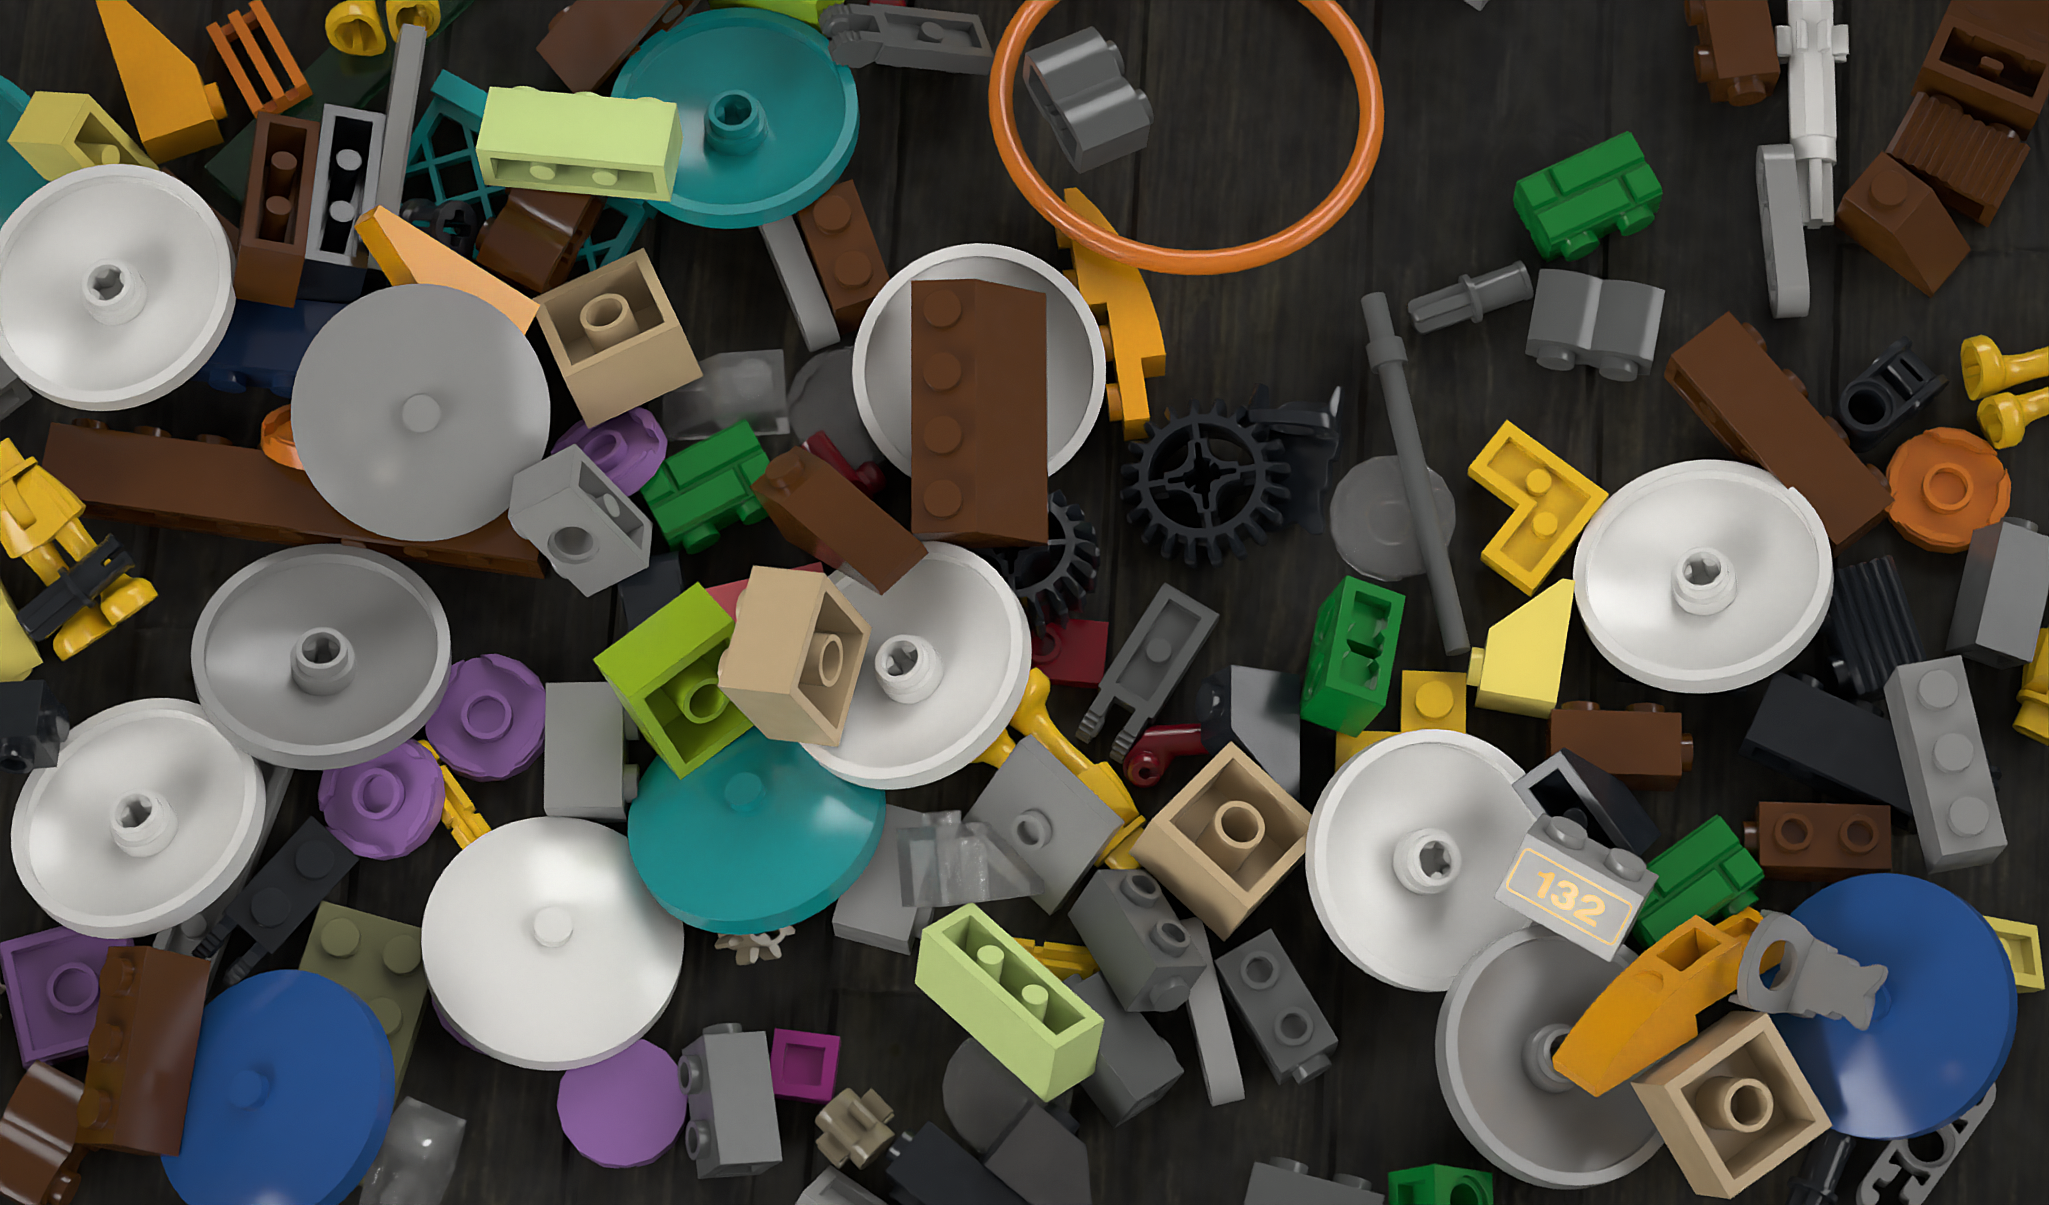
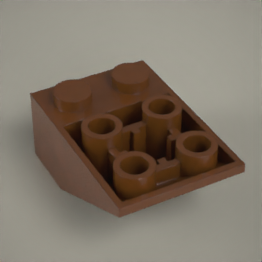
M1951 0L1910 95L1916 97L1918 92H1925L1928 97L1935 94L1947 96L1962 106L1964 115H1970L1974 120H1981L1985 126L1988 123L2005 125L2015 131L2021 141L2026 142L2049 93V0Z

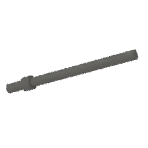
M1371 293L1361 298L1371 341L1366 345L1371 372L1379 374L1445 653L1447 656L1464 654L1470 651L1471 647L1403 370L1408 364L1403 339L1395 336L1385 293Z

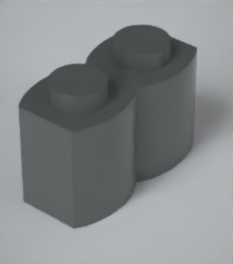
M1093 26L1026 52L1022 75L1034 103L1051 125L1062 151L1079 174L1145 148L1147 146L1150 124L1154 121L1152 107L1145 93L1141 89L1133 90L1129 82L1122 76L1124 75L1125 67L1119 49L1113 41H1104Z
M1540 269L1525 354L1536 357L1539 365L1553 370H1571L1574 368V364H1587L1599 368V373L1603 377L1616 381H1633L1637 378V375H1649L1654 358L1665 290L1631 281L1602 280L1573 271Z

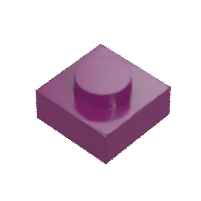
M775 1029L770 1061L774 1099L828 1105L834 1099L841 1048L840 1036Z

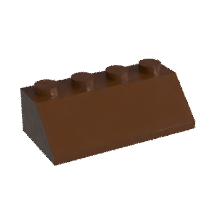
M980 279L911 281L912 535L920 542L938 541L962 548L1049 546L1046 293Z

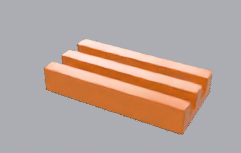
M261 0L250 2L249 5L252 11L243 16L238 9L228 14L230 23L221 28L217 22L206 27L256 119L258 111L280 114L314 94ZM259 26L263 28L295 86L285 93L251 33L253 29ZM237 38H240L273 97L271 101L264 105L230 45V42Z

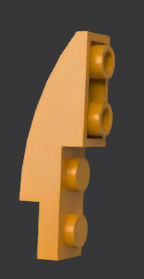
M1076 187L1064 189V202L1094 224L1118 235L1099 209ZM1055 227L1058 250L1070 248L1073 269L1062 270V275L1071 282L1088 304L1102 336L1106 362L1112 361L1115 383L1105 385L1110 422L1121 420L1124 441L1149 438L1143 428L1145 422L1150 421L1144 378L1165 375L1166 353L1159 321L1145 282L1138 268L1114 261L1085 248Z
M1747 907L1737 915H1732L1715 926L1695 915L1666 934L1619 974L1591 1004L1553 1056V1068L1597 1098L1698 1036L1695 1014L1737 989L1738 970L1744 950L1752 933L1764 918L1751 907ZM1781 939L1775 941L1765 950L1760 961V975L1781 962L1784 955L1785 941Z

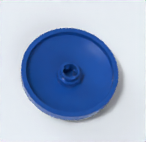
M1878 873L1851 877L1820 890L1804 901L1790 916L1803 924L1814 938L1836 948L1839 955L1856 960L1860 967L1879 964L1887 967L1889 971L1885 982L1875 994V1005L1868 1029L1865 1031L1855 1028L1844 1016L1838 1020H1833L1818 1013L1813 1018L1796 1017L1787 1012L1768 1013L1833 1126L1830 1128L1866 1139L1902 1140L1932 1133L1962 1117L1982 1099L1998 1078L2011 1050L2016 1030L2018 1006L2015 977L2009 957L1994 929L1972 905L1958 895L1931 882L1903 874ZM1780 963L1760 975L1761 982L1767 989L1770 988L1775 975L1779 972Z
M291 969L275 970L252 976L231 986L212 1000L203 1009L179 1156H160L165 1172L180 1197L188 1205H338L359 1184L374 1162L384 1141L393 1110L395 1095L393 1056L384 1028L376 1014L366 1002L345 986L315 973Z

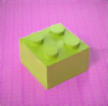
M699 582L695 583L593 659L645 740L680 780L754 726L747 716L718 687L719 661L723 652L730 646L736 623Z

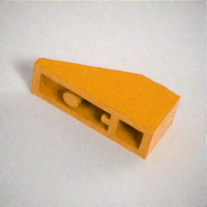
M95 0L142 144L150 159L158 165L223 143L224 139L218 120L227 118L228 114L216 82L205 85L196 65L126 0Z
M381 205L359 216L354 228L392 286L434 284L465 291L493 305L505 314L525 336L540 307L538 303Z

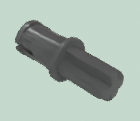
M1519 260L1510 266L1472 279L1467 274L1461 275L1458 278L1457 284L1411 299L1406 305L1407 314L1414 331L1419 335H1425L1470 318L1474 323L1481 322L1483 314L1521 300H1529L1534 294L1527 269Z

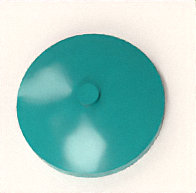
M745 7L709 10L686 17L683 22L668 32L663 29L640 46V51L628 59L611 93V97L638 99L641 97H652L663 102L677 103L683 142L671 202L644 200L664 214L680 221L721 229L760 226L778 221L804 209L830 189L841 176L856 146L860 125L859 104L856 85L848 65L842 67L841 64L836 65V62L832 61L827 47L830 45L829 40L816 29L798 19L770 10Z
M754 725L682 780L677 777L659 755L656 756L638 784L637 797L632 799L629 810L628 842L634 865L650 894L657 903L677 919L693 927L721 934L746 935L774 931L791 926L820 912L837 900L860 877L873 857L882 836L886 815L885 790L863 787L847 782L822 767L799 742L768 739Z

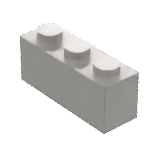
M1962 656L1897 666L1883 688L1928 874L1993 863L2007 846V840Z

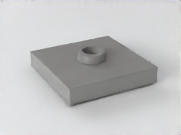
M1030 734L1017 743L960 823L958 829L1049 915H1052L1062 908L1125 821Z

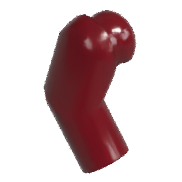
M824 430L818 431L800 445V448L830 464L872 501H875L873 496L876 493L882 492L887 487L888 481L885 475L873 461H865L854 471Z
M1201 723L1148 727L1134 743L1124 759L1123 770L1126 778L1139 788H1149L1158 783L1176 756L1208 754V751L1201 743Z

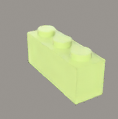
M517 86L514 88L490 87L476 145V153L485 185L671 202L683 135L677 103L663 102L652 97H641L638 99L603 97L585 91L575 94L546 92L528 86Z
M972 901L922 930L915 984L1045 1103L1094 1074L1104 1019Z

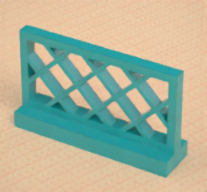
M443 69L431 88L435 97L411 136L404 183L408 178L429 172L437 200L435 205L439 206L447 200H461L467 204L482 201L487 220L491 216L495 217L491 198L505 194V187L503 186L488 187L484 184L476 153L477 143L474 133L479 135L488 93ZM446 117L463 127L468 149L435 158L431 137L442 118ZM424 151L426 161L417 163L418 159ZM471 160L479 190L446 199L439 169ZM609 196L604 209L612 208L628 217L616 239L593 245L589 235L583 244L584 248L579 250L575 262L587 259L590 272L626 256L647 218L649 217L653 220L659 210L644 199ZM415 220L412 225L429 227L430 223ZM443 228V232L456 234L454 228ZM474 244L472 259L476 260L479 251L476 250ZM607 253L600 267H598L596 256Z

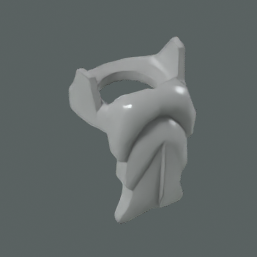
M1762 909L1760 915L1764 919L1761 920L1752 933L1742 956L1737 979L1738 993L1730 995L1728 1001L1771 1014L1787 1012L1796 1017L1813 1018L1818 1013L1833 1020H1838L1844 1016L1855 1028L1862 1031L1868 1029L1875 1005V994L1885 982L1889 972L1888 968L1879 964L1860 967L1856 960L1839 955L1836 948L1814 938L1803 924L1791 916ZM1781 939L1786 943L1784 955L1780 962V970L1775 975L1770 988L1767 989L1763 986L1759 974L1761 957L1773 942Z

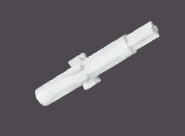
M1786 0L1787 26H1775L1774 39L1779 64L1788 63L1790 144L1793 146L1796 159L1803 226H1807V229H1819L1821 225L1834 224L1833 166L1836 165L1837 139L1834 63H1845L1846 55L1849 54L1848 25L1833 26V0Z

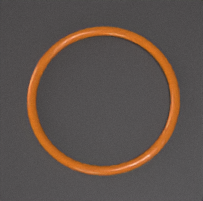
M1026 0L1006 27L997 47L990 71L988 90L989 117L995 143L1013 182L1027 201L1063 234L1085 248L1132 267L1178 275H1216L1263 266L1287 257L1326 233L1346 214L1368 182L1379 156L1384 131L1383 91L1377 66L1366 41L1355 23L1335 0H1298L1326 26L1336 39L1350 65L1358 91L1360 107L1358 136L1349 165L1339 183L1326 199L1298 222L1274 235L1252 243L1214 250H1179L1139 243L1094 224L1062 201L1034 168L1018 134L1014 116L1013 90L1019 58L1037 24L1061 0Z

